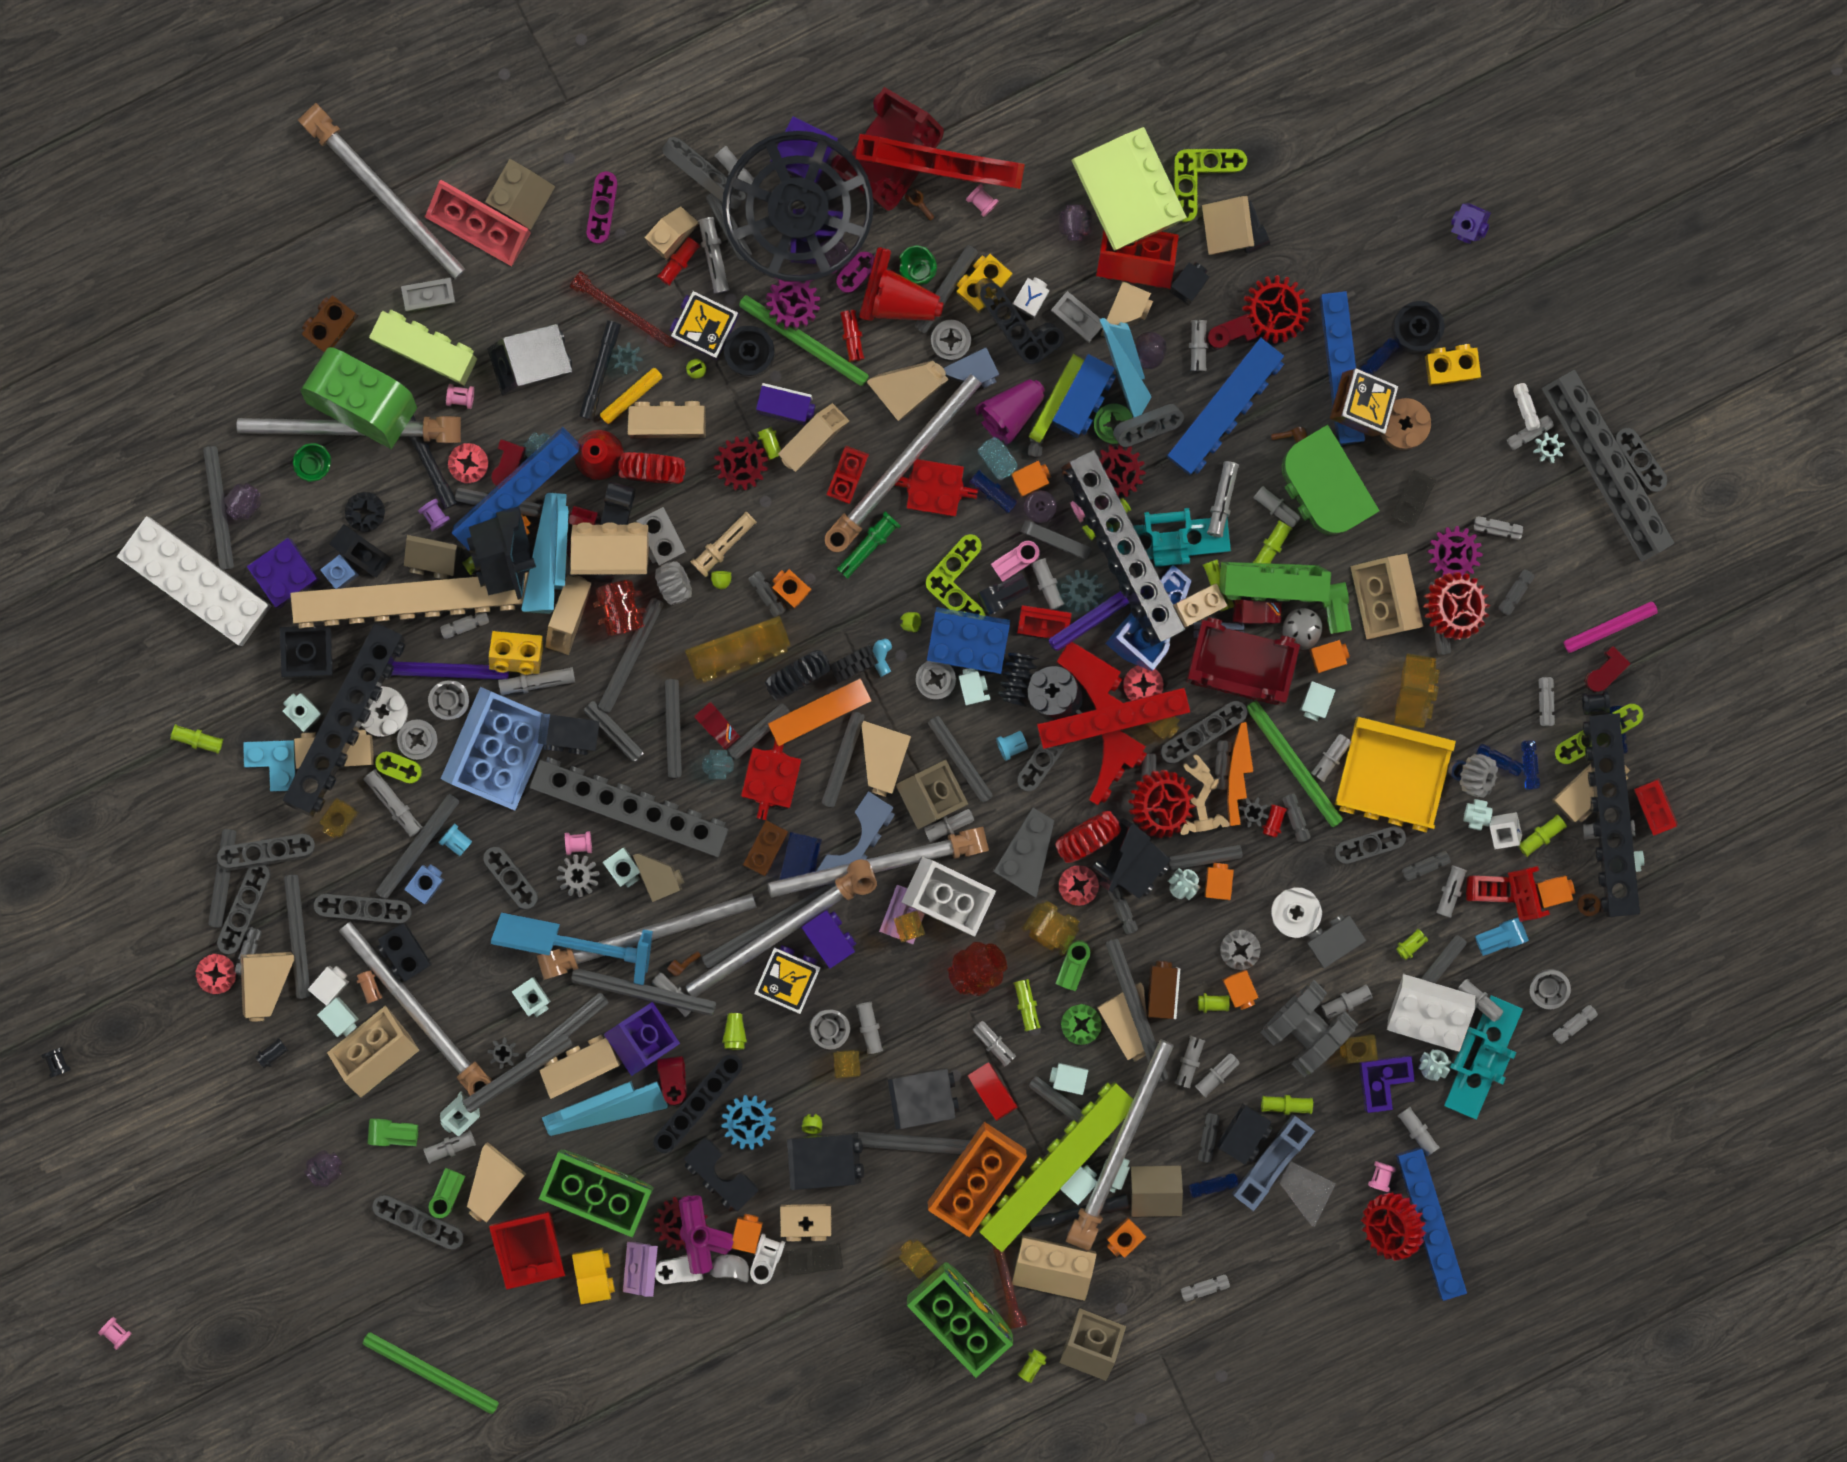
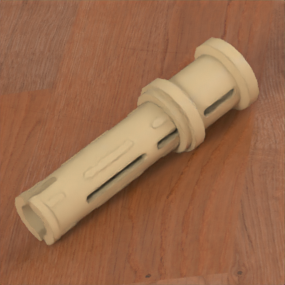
M745 512L713 545L711 543L705 546L706 550L696 560L692 559L690 561L691 564L704 577H707L708 571L717 562L721 563L724 558L723 555L757 522L751 515Z

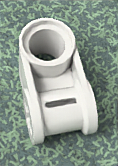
M765 1234L761 1235L755 1252L756 1256L750 1270V1275L754 1282L764 1284L770 1281L786 1242H777L766 1238ZM764 1246L773 1248V1249H775L776 1251H773V1250H770V1249H768V1248H765ZM764 1265L768 1268L769 1275L765 1279H759L755 1276L754 1270L757 1266Z
M687 1255L661 1260L656 1264L655 1277L662 1284L704 1279L703 1274L690 1273ZM667 1265L668 1269L673 1270V1272L669 1273V1278H664L663 1274L658 1273V1271H662V1266Z

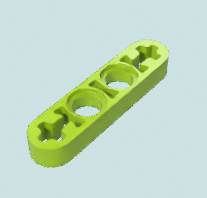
M1075 354L1072 355L1031 430L1029 438L1038 443L1041 442L1078 374L1084 359Z
M1628 704L1612 713H1620V717L1623 718L1628 715L1627 710L1629 708L1639 712L1636 716V722L1632 719L1624 722L1627 725L1624 729H1622L1621 724V734L1642 722L1644 712L1639 705ZM1583 730L1557 746L1555 756L1559 762L1570 764L1585 756V746L1581 742L1584 735ZM1600 733L1597 736V744L1600 747L1609 742V738L1605 733ZM1577 739V744L1583 750V753L1579 754V751L1575 750L1571 753L1572 758L1570 760L1567 757L1562 758L1560 756L1563 752L1562 747L1565 746L1568 749L1575 746L1572 741Z

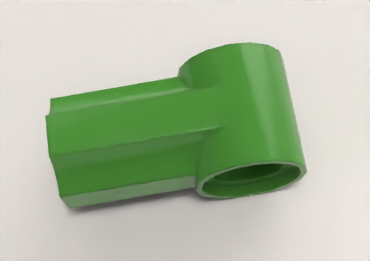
M1346 583L1330 584L1329 602H1322L1323 607L1326 608L1330 634L1351 631L1347 605L1349 604Z
M1075 940L1069 944L1055 984L1076 991L1087 960L1090 957V949L1086 942ZM1078 945L1086 949L1084 957L1079 959L1073 957L1071 953L1072 949Z
M369 1119L367 1144L377 1146H390V1144L417 1146L418 1124L395 1123L387 1119Z
M445 1168L434 1196L429 1202V1212L432 1216L444 1218L450 1215L466 1176ZM439 1199L447 1203V1211L444 1214H438L434 1210V1204Z

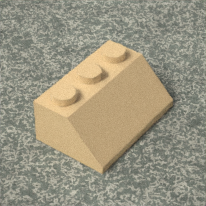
M1122 282L1107 321L1114 325H1118L1120 322L1127 323L1129 327L1138 324L1140 318L1145 320L1153 301L1149 300L1151 293Z
M671 401L660 402V406H650V402H635V406H629L628 436L630 438H706L705 406H700L699 401H686L685 406H675V402Z
M637 522L628 525H617L615 523H605L603 525L580 523L573 525L571 534V574H647L649 557L648 525H642Z
M1407 554L1350 566L1366 639L1423 627Z
M384 1006L328 1051L327 1054L345 1083L362 1097L416 1054L419 1049L392 1012Z
M599 1035L588 1041L590 1046L580 1049L578 1045L565 1052L567 1057L559 1061L555 1057L544 1064L545 1068L539 1071L550 1099L622 1064L606 1038L603 1039L602 1035Z
M1022 1235L1012 1285L1085 1301L1097 1255L1096 1251H1086L1082 1248Z

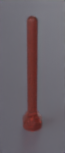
M581 270L578 272L569 286L577 293L579 291L588 293L668 348L675 346L676 342L673 338L592 285L587 274Z
M989 1210L988 1213L992 1215L994 1211ZM992 1244L1009 1310L1006 1323L1010 1329L1028 1325L1026 1316L1022 1314V1310L1019 1311L1005 1253Z

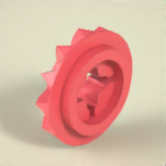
M463 443L455 447L451 452L448 468L452 476L458 481L474 483L485 475L488 469V458L484 450L479 446ZM470 453H472L471 461L478 465V467H469L464 474V465L458 459H467Z
M1136 666L1126 674L1123 686L1125 694L1133 701L1161 694L1164 683L1161 674L1156 669L1149 671ZM1142 674H1144L1146 682L1155 684L1146 689L1145 696H1143L1141 688L1133 686V684L1141 682Z
M1079 865L1068 868L1063 872L1059 880L1061 896L1072 905L1088 904L1096 897L1099 889L1097 876L1091 869ZM1074 875L1079 881L1089 880L1083 886L1084 896L1078 890L1069 892V889L1075 885Z
M221 954L206 956L199 962L195 971L197 983L204 991L211 994L226 992L233 986L236 979L233 962ZM216 963H218V972L226 974V976L217 978L214 985L213 977L205 973L213 971Z

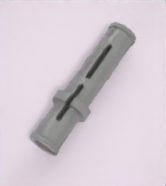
M714 217L700 219L698 223L703 239L701 246L705 248L714 289L713 292L718 294L730 291L719 246L721 239L717 237Z
M1223 462L1215 504L1211 506L1210 510L1212 517L1209 530L1207 531V534L1210 536L1223 537L1226 518L1230 516L1231 512L1229 505L1239 468L1237 463Z
M573 667L533 675L520 674V677L498 681L502 696L516 692L529 693V690L575 683Z
M376 769L363 779L393 815L392 819L398 821L410 838L423 828L410 813L408 805L405 806Z

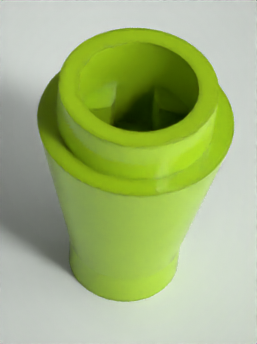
M740 1013L727 1014V1023L722 1040L726 1050L745 1049L747 1040L742 1014Z

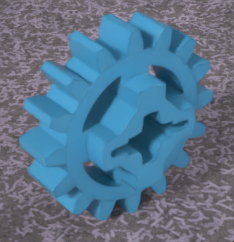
M744 1095L742 1102L735 1098L734 1107L729 1104L727 1105L730 1113L722 1115L723 1118L727 1119V1122L723 1123L722 1127L729 1130L726 1132L725 1137L732 1135L731 1144L734 1145L739 1141L741 1142V1149L744 1148L745 1144H749L752 1150L756 1142L763 1146V1138L771 1139V1136L767 1133L768 1130L775 1131L776 1128L770 1125V1122L776 1120V1117L769 1116L773 1108L769 1107L766 1109L764 1107L766 1104L765 1099L758 1103L756 1095L752 1101L748 1099L747 1095ZM751 1106L760 1109L764 1115L758 1116L755 1114ZM742 1107L743 1114L740 1118L732 1119L735 1111ZM747 1115H749L752 1120L757 1121L756 1123L752 1124L751 1129H748L747 1125L745 1124L743 1125L737 1123H741L742 1121H744ZM765 1125L764 1131L758 1137H755L757 1127ZM734 1129L742 1130L746 1138L740 1137Z

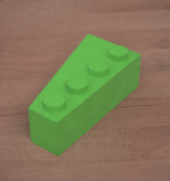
M1221 562L1219 590L1222 594L1227 595V599L1241 600L1242 596L1251 597L1252 600L1264 601L1266 598H1275L1277 601H1290L1291 599L1302 602H1329L1331 572L1319 565Z

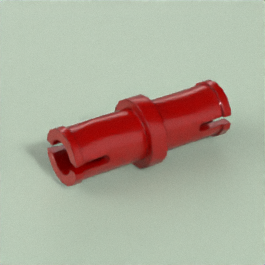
M687 237L675 254H671L669 257L671 260L657 277L670 286L680 271L687 268V262L697 249L700 248V245Z
M849 310L840 313L844 330L842 338L843 341H846L849 362H854V360L856 362L865 359L860 339L863 336L862 332L858 329L856 310H850V312Z

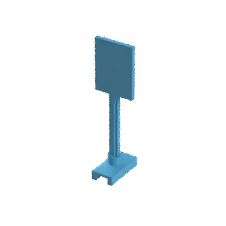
M506 913L500 914L491 939V944L549 956L553 946L557 945L621 958L626 962L635 963L634 983L644 985L645 973L648 972L653 931L643 929L637 948L628 946L627 948L559 936L557 933L560 924Z

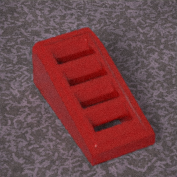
M1467 876V901L1515 903L1512 888L1510 890V897H1507V882L1510 883L1509 877ZM1487 882H1490V896H1486ZM1497 882H1500V897H1497Z

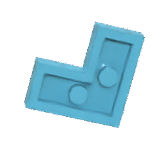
M295 741L244 742V767H269L270 791H288L296 775Z

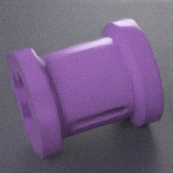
M437 499L428 502L418 510L431 525L430 529L432 532L450 521V518L445 516L437 505Z

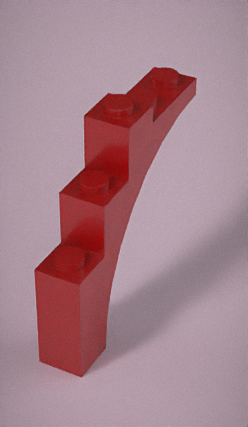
M864 134L859 135L855 158L893 168L1021 189L1025 164L957 153Z
M1073 642L1066 645L1056 663L1068 670L1081 684L1094 704L1095 709L1123 703L1108 694L1110 690L1115 692L1122 681L1118 677L1121 672ZM1120 730L1102 734V766L1096 786L1089 798V801L1096 805L1100 801L1105 803L1112 791L1108 788L1113 780L1118 782L1125 771L1122 768L1123 764L1131 768L1135 764L1140 766L1147 755L1144 752L1146 746Z

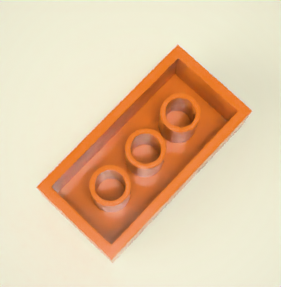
M984 1122L928 1200V1211L970 1238L1027 1158L1026 1149Z

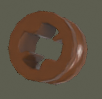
M1590 893L1582 895L1577 902L1579 911L1586 916L1597 914L1601 907L1598 897ZM1586 898L1588 900H1591V898L1595 900L1593 904L1595 909L1589 912V909L1586 912L1582 908L1585 905L1583 900Z

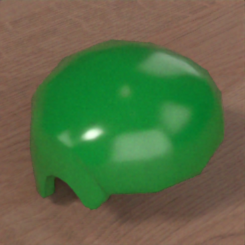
M914 245L907 247L900 254L899 272L901 276L922 286L928 284L936 275V259L926 247Z
M316 443L305 444L295 452L293 469L300 479L308 482L320 481L330 470L331 456L324 446Z

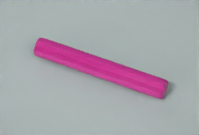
M1654 602L1646 603L1565 640L1564 646L1568 653L1574 652L1657 614V607Z

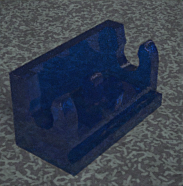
M790 832L780 880L815 872L822 839Z

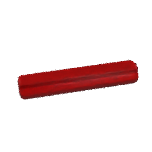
M878 247L876 250L859 314L860 318L868 321L874 319L872 312L875 297L878 295L880 288L878 286L884 270L888 267L891 250L883 247Z

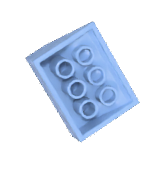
M480 687L441 779L456 787L516 810L544 745L538 744L541 714L543 713Z

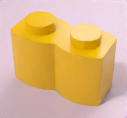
M603 1248L573 1253L572 1258L581 1304L611 1299V1293L615 1292L613 1277L608 1278L606 1268H611L609 1254L604 1253Z

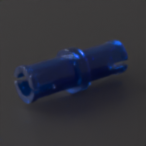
M980 470L969 481L970 484H973L986 495L987 500H993L1006 513H1009L1018 502L1000 488L1002 485L999 483L995 484L981 473Z

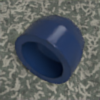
M1462 760L1452 761L1448 766L1450 777L1460 781L1462 777L1460 774L1466 762Z

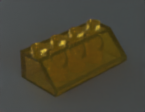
M778 616L685 650L696 679H702L704 683L716 679V673L726 670V673L729 674L741 669L740 664L748 661L750 666L765 661L763 656L773 653L774 657L787 653V647H790L791 643L783 621Z

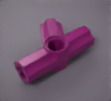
M701 1196L682 1197L679 1200L682 1220L680 1236L686 1245L690 1273L704 1274L713 1269L710 1251L726 1255L732 1248L733 1234L706 1226ZM698 1230L697 1237L693 1239L694 1233Z

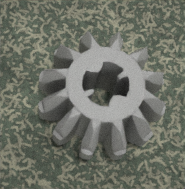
M677 561L669 562L656 569L655 579L657 580V586L667 603L674 605L682 603L691 597L692 587L690 580L680 563Z
M1473 754L1471 757H1468L1460 774L1462 776L1460 780L1462 791L1471 796L1483 798L1490 794L1492 787L1495 786V780L1498 778L1496 776L1498 771L1496 761L1481 754Z
M574 855V864L568 858H565L564 862L568 868L558 867V870L565 872V875L557 876V880H566V883L560 886L562 890L571 886L568 895L572 896L575 888H577L578 897H582L583 887L590 894L592 889L588 884L598 885V882L591 879V876H598L600 872L590 871V869L596 866L595 862L586 866L588 856H584L581 863H579V856ZM575 869L584 872L581 883H579V880L575 882L572 879L575 875L573 872Z

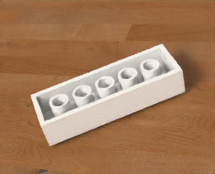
M147 516L117 556L239 646L245 644L272 607L265 600Z

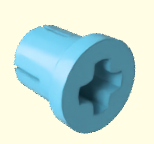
M1021 731L1004 738L1002 736L996 738L998 748L1005 761L1010 760V756L1028 749Z
M454 823L438 843L442 846L445 844L454 853L461 856L472 841L457 829L458 826Z

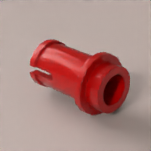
M1271 805L1269 817L1266 824L1262 826L1264 829L1263 834L1274 838L1281 834L1280 827L1287 809Z

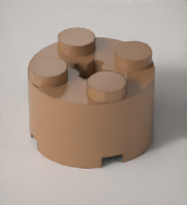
M1403 398L1396 400L1392 407L1386 433L1381 434L1383 441L1389 447L1401 451L1417 447L1427 438L1430 432V413L1424 405L1414 399ZM1407 419L1411 427L1402 430V425L1399 421Z

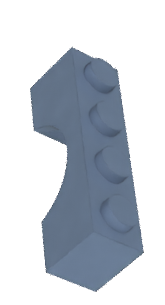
M868 791L855 811L862 826V835L858 845L851 852L844 855L827 854L817 871L849 864L860 859L866 860L868 856L864 854L868 846L874 848L881 835L878 834V831L882 825L886 827L895 816L891 812L894 807ZM830 883L827 885L833 888L834 886H836V883Z
M1293 1114L1233 1191V1196L1254 1211L1267 1195L1282 1170L1303 1148L1315 1131Z

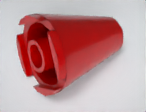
M884 270L878 286L880 287L874 301L873 317L878 319L934 321L936 316L941 317L944 303L940 302V296L892 270Z
M593 430L584 434L578 440L580 447L579 451L574 455V461L578 470L583 475L591 479L603 480L612 477L619 470L618 461H620V455L624 451L620 441L612 433L604 430ZM596 448H599V454L595 456L592 455V451Z

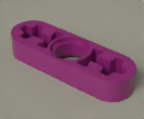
M608 171L599 173L595 179L586 231L589 240L598 245L605 243L610 236L618 188L617 178ZM605 177H609L610 182L613 183V186H608L607 195H612L611 199L605 196L597 197L598 192L603 194V185L599 183L604 181ZM600 201H605L609 204V211L605 215H599L595 211V206ZM593 217L600 220L608 219L607 224L602 222L601 230L605 232V235H600L599 239H595V235L591 233L592 230L597 229L598 225L597 221H593Z

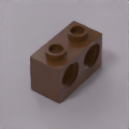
M333 295L330 299L326 297L317 308L320 310L315 318L310 317L302 327L304 330L302 335L323 352L328 347L334 348L358 318L354 311ZM335 307L342 309V316L338 320L330 318V311ZM319 327H325L327 331L326 337L322 340H317L314 337V332Z
M766 820L743 865L766 876L789 831Z

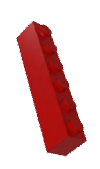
M1185 688L1037 724L1042 748L1046 749L1190 713Z

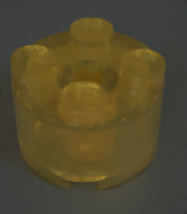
M1048 901L1042 904L1037 903L1021 930L1023 932L1030 930L1029 937L1050 950H1053L1054 947L1059 948L1058 954L1065 955L1080 930L1078 927L1080 922L1069 914L1066 916L1061 915L1057 912L1059 908Z

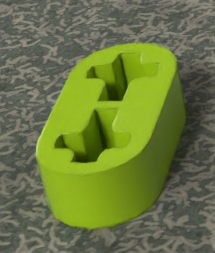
M387 751L382 752L376 758V767L383 774L406 783H415L422 777V768L415 761ZM388 756H391V762L398 764L396 769L388 767L385 770L383 769L384 764L381 763V759H387ZM413 765L417 775L416 777L411 776L408 779L406 778L407 773L400 771L401 766L410 768Z

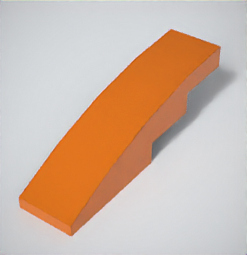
M860 678L768 723L778 746H781L872 700Z
M1246 722L1239 724L1230 759L1227 788L1230 826L1241 825L1237 800L1247 798L1243 773L1253 772Z

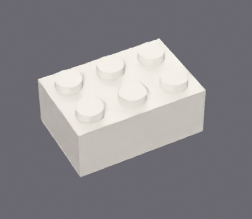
M922 857L901 903L962 932L976 936L996 891L933 860Z
M1403 974L1388 1016L1387 1030L1460 1052L1475 1010V995Z

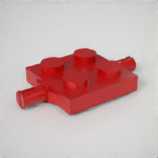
M916 459L914 462L913 471L909 478L901 477L898 481H903V483L897 482L894 485L907 488L909 495L908 509L956 516L958 503L962 497L977 499V495L969 494L968 492L978 493V489L963 487L962 476L964 466Z
M776 739L773 750L752 748L741 792L742 797L750 798L760 803L756 818L761 819L762 815V820H767L769 806L779 805L790 808L802 760L790 757L782 752L784 744L778 746Z

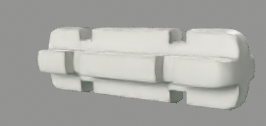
M1525 383L1517 384L1514 386L1513 391L1515 397L1518 398L1517 403L1522 417L1525 419L1526 428L1528 431L1536 430L1540 427V421L1538 416H1536L1531 396L1528 395L1527 385Z

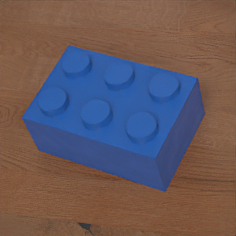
M1088 354L1051 424L1076 438L1079 437L1080 433L1085 435L1093 421L1089 418L1091 412H1098L1104 400V397L1101 396L1103 390L1109 391L1116 378V375L1112 374L1115 368Z
M936 607L927 661L1001 674L1010 620Z

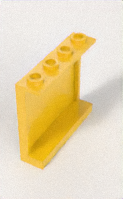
M1356 717L1350 740L1351 744L1348 748L1335 805L1340 806L1339 811L1354 814L1355 810L1365 812L1364 817L1378 820L1379 816L1389 818L1388 823L1403 826L1404 822L1413 824L1412 829L1427 832L1428 828L1434 829V821L1451 753L1454 751L1456 741Z

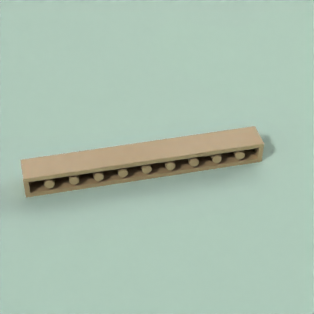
M529 572L525 573L523 596L519 600L515 590L488 596L486 586L480 587L478 577L291 593L293 624H299V628L314 627V622H324V626L339 625V620L348 619L349 624L365 623L364 618L374 617L375 622L389 621V616L399 615L400 620L413 619L415 614L425 613V617L440 616L441 611H450V615L465 614V609H475V613L490 612V607L500 606V611L515 610V605L523 604Z

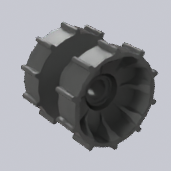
M1315 980L1303 987L1277 1011L1260 1032L1273 1046L1281 1042L1288 1034H1293L1304 1048L1291 1064L1303 1077L1311 1074L1343 1045L1358 1026L1345 1011L1329 1024L1314 1011L1327 994Z

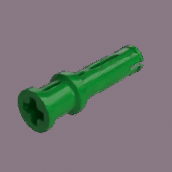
M884 511L882 519L874 527L868 529L869 535L837 569L842 573L849 566L843 574L849 579L879 544L885 545L887 537L896 528L899 529L901 525Z

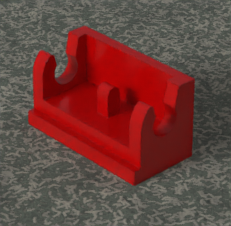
M1022 605L1017 633L1052 638L1070 625L1072 613Z
M1659 778L1634 789L1653 836L1677 827L1678 822Z
M1539 866L1508 873L1520 922L1550 915L1549 910H1541L1533 872L1539 871Z

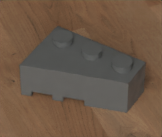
M1032 807L993 872L1035 898L1038 893L1054 820Z

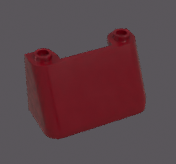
M885 87L875 96L873 107L877 117L864 135L878 136L936 148L943 138L944 129L928 112ZM857 144V146L855 147V149H854L853 152H852V154L855 156V158H856V152H857L858 144ZM839 154L833 158L830 166L841 176L844 182L858 176L854 168L843 156ZM858 160L868 176L873 202L888 211L898 205L919 174L917 171ZM862 185L855 188V190L865 196Z
M1208 617L1207 621L1202 620L1186 682L1268 704L1283 706L1287 702L1300 644L1295 643L1296 639L1288 636H1281L1280 639L1272 640L1228 629L1222 625L1221 620Z

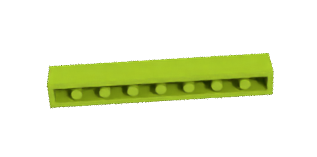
M1115 1082L1111 1085L1106 1083L1098 1092L1100 1097L1093 1104L1090 1101L1082 1109L1081 1113L1083 1116L1077 1122L1073 1120L1064 1129L1066 1134L1060 1141L1056 1138L1048 1146L1047 1150L1049 1153L1043 1159L1041 1157L1037 1158L1030 1166L1032 1170L1026 1178L1022 1175L1013 1185L1015 1190L1009 1196L1007 1194L1002 1196L996 1203L997 1210L992 1215L987 1213L980 1222L979 1232L1001 1252L1005 1250L1126 1118L1134 1099Z

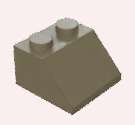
M509 159L485 203L490 208L531 230L554 191L555 186L531 170Z
M407 535L404 566L410 568V573L424 575L425 571L434 572V578L446 580L449 579V576H456L461 547Z
M947 760L896 784L917 829L968 805Z
M642 853L633 855L652 902L683 890L681 885L685 882L679 869L675 871L673 866Z
M1079 1308L1059 1363L1106 1381L1115 1364L1126 1326Z

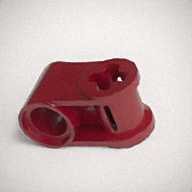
M683 1056L658 1059V1073L664 1100L671 1105L682 1103L687 1097ZM673 1086L676 1087V1090H681V1095L677 1096V1101L674 1100V1097H669V1092L673 1091Z

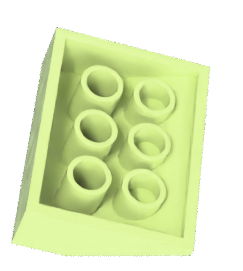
M1144 127L1118 137L1071 160L1114 251L1171 228L1187 218Z

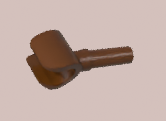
M912 188L916 193V197L912 200L905 194V200L921 209L931 221L934 216L925 206L923 194Z
M1303 427L1271 434L1272 440L1293 436L1296 443L1308 437Z
M698 951L684 960L682 964L675 959L669 965L667 971L673 976H679L689 964L701 957V954Z

